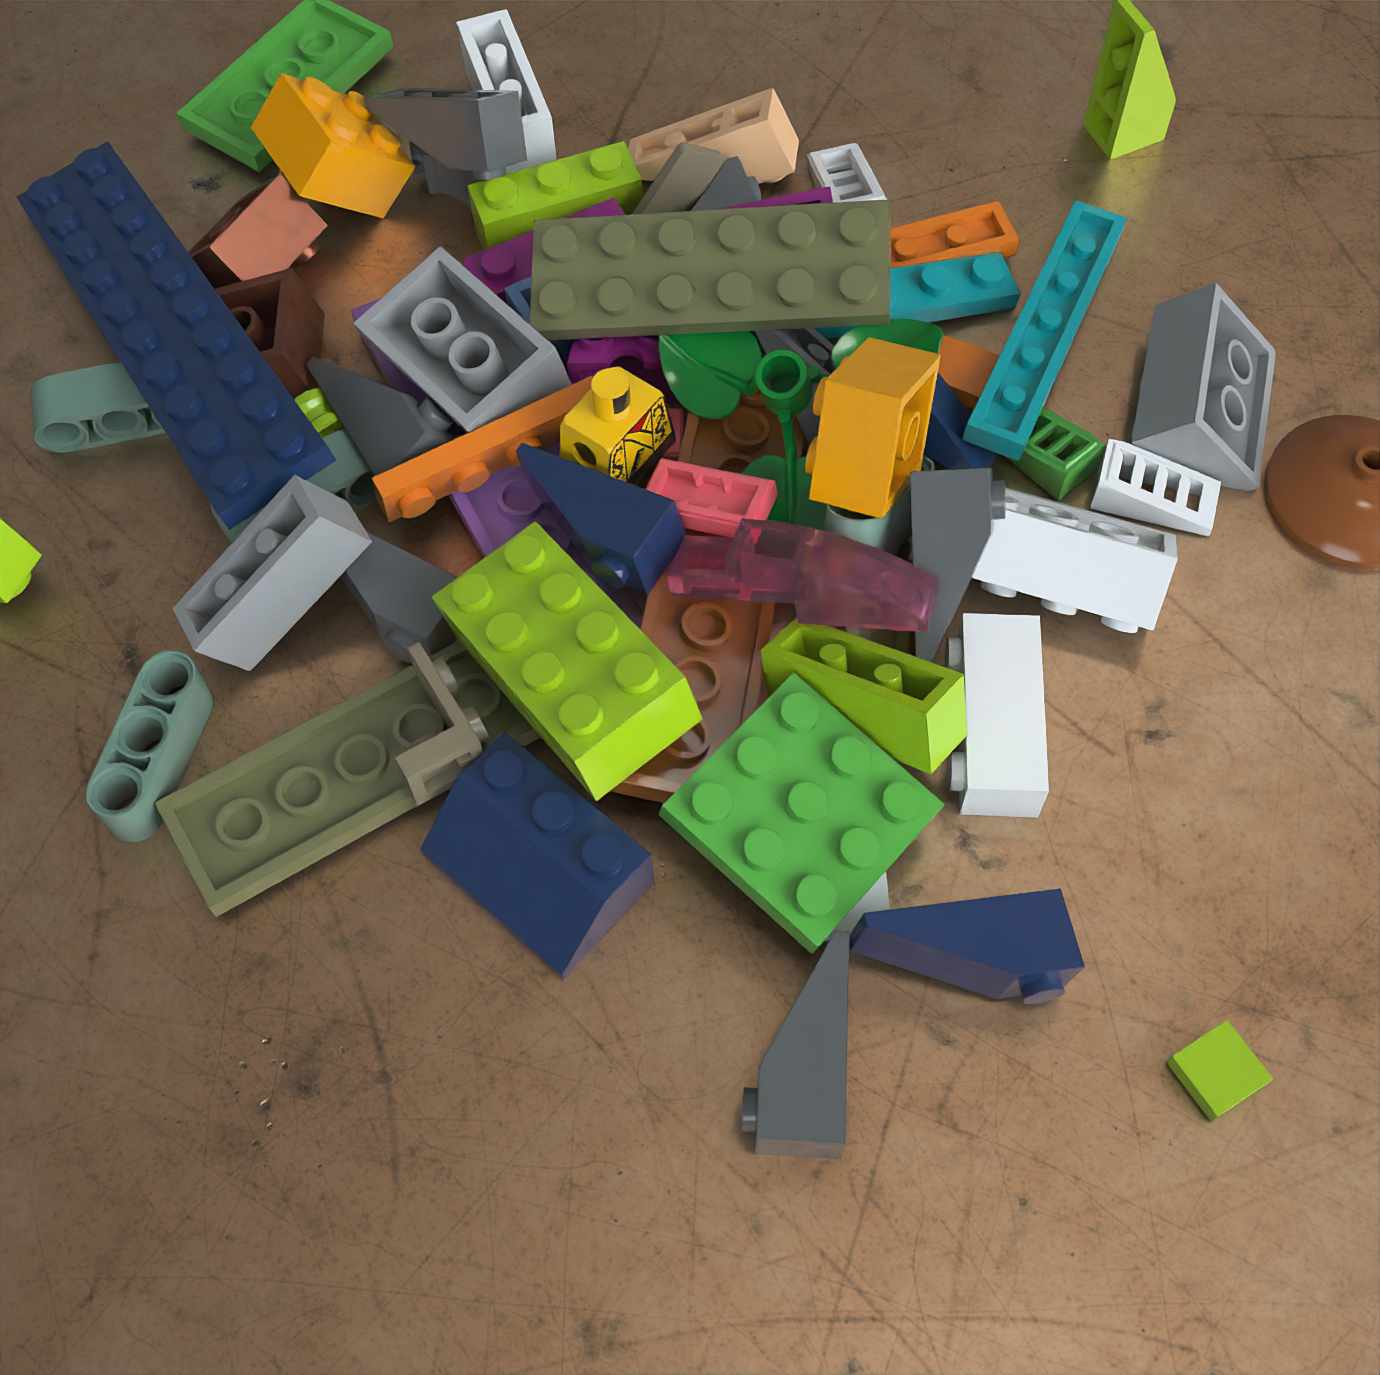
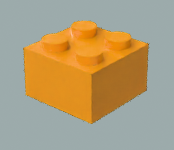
M281 73L250 128L296 193L304 198L384 218L415 169V165L401 148L403 144L401 139L393 131L386 128L376 115L366 109L365 96L354 91H349L347 95L334 91L313 77H306L305 80H301Z
M868 337L850 356H844L840 366L829 377L821 379L813 402V413L820 416L818 436L812 440L805 462L806 473L812 475L810 500L880 519L885 516L911 483L910 472L921 470L940 354Z

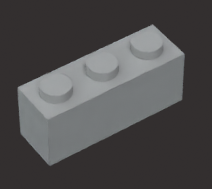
M294 475L172 609L195 652L251 671L372 543V540L348 501Z

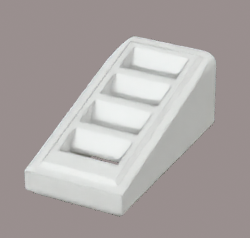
M857 143L806 154L807 165L815 188L819 189L830 186L834 203L887 200Z
M1108 439L1100 463L1090 509L1209 536L1213 528L1221 481L1129 443ZM1118 478H1124L1130 481L1129 483H1126L1122 480H1119ZM1142 483L1153 485L1152 493L1141 489ZM1165 488L1176 490L1174 502L1164 498ZM1188 494L1200 496L1197 511L1186 507Z

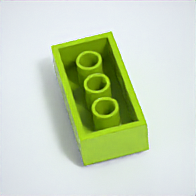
M536 521L432 596L456 639L596 801L703 720L687 679L681 671Z

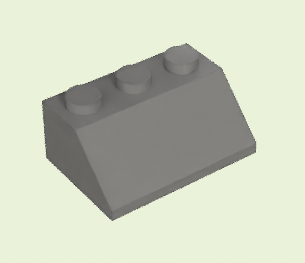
M441 246L353 323L366 339L467 433L572 385L556 347Z
M1215 282L1154 307L1151 330L1147 337L1148 348L1143 377L1139 384L1140 395L1135 423L1132 426L1131 443L1141 449L1221 481L1220 486L1248 492L1259 489L1276 350Z

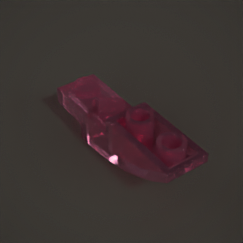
M744 518L741 519L733 538L685 535L667 574L671 596L762 601L765 603L795 604L798 623L888 629L894 631L927 632L939 591V582L936 577L879 548L845 536L810 527Z

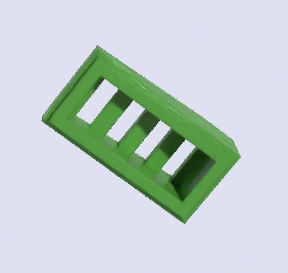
M1043 407L1033 428L1035 432L1030 435L1019 461L1005 456L1048 494L1059 501L1099 469L1106 445L1091 433ZM1046 440L1051 445L1044 450L1038 447L1040 443ZM1062 453L1067 458L1062 461L1056 456Z

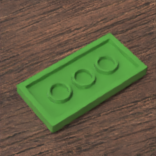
M303 0L176 113L181 128L260 172L273 159L250 127L280 74L283 73L301 80H305L306 77H313L326 84L332 90L344 94L394 48L391 32L330 0Z

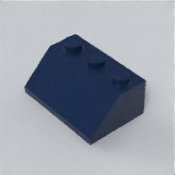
M506 732L497 738L457 777L420 848L421 853L562 979L579 964L655 884L652 854Z

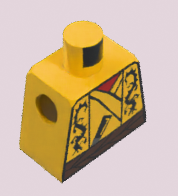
M621 367L607 368L597 372L592 378L591 389L564 416L560 425L559 457L636 486L676 442L665 396L655 387Z

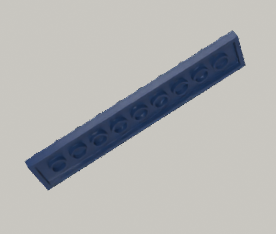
M108 141L97 148L83 151L76 157L74 162L51 176L42 177L34 181L27 191L16 197L216 513L229 530L266 507L294 475L307 480L336 461L324 440Z

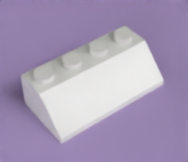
M1005 487L1006 519L994 520L993 535L972 577L981 580L980 587L982 589L1004 597H1016L1017 591L1041 598L1040 604L1043 607L1061 614L1075 615L1077 609L1102 616L1100 621L1104 625L1123 632L1135 633L1138 627L1154 630L1178 559L1176 535ZM912 547L911 554H910V557H909V560H912V561H913V547Z

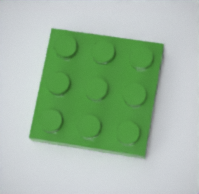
M793 672L662 805L658 815L813 954L945 804Z

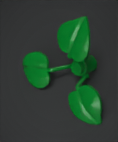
M891 319V324L856 326L847 331L833 347L832 363L834 368L837 369L844 356H850L868 337L938 354L943 341V332L939 326L913 319ZM750 331L659 335V352L665 378L676 399L686 410L701 418L723 419L730 416L736 410L742 393L753 396L759 390L768 409L778 415L785 445V459L775 455L762 456L750 463L741 474L775 480L778 496L758 541L775 558L785 559L804 551L822 535L826 504L809 499L812 475L807 474L805 471L806 456L797 459V446L792 420L793 415L802 412L809 405L813 395L812 385L815 383L819 384L823 377H829V375L820 372L819 367L816 365L806 368L803 359L790 350H775L762 358L758 342Z

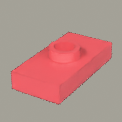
M660 458L646 487L648 491L675 500L684 528L753 543L757 542L778 496L775 480Z

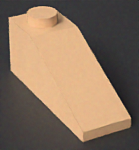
M770 88L630 139L628 150L642 180L654 181L677 145L685 142L719 151L724 159V163L727 158L738 156L747 177L754 176L758 184L763 182L775 183L783 179L787 174L795 171L799 139L774 88Z

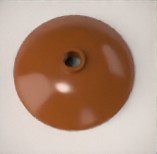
M1332 415L1310 420L1294 428L1275 448L1265 472V495L1274 519L1287 536L1297 545L1322 560L1352 569L1379 570L1380 420L1356 415Z

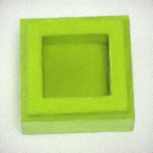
M1228 1020L1171 1056L1166 1062L1211 1122L1273 1080V1077Z

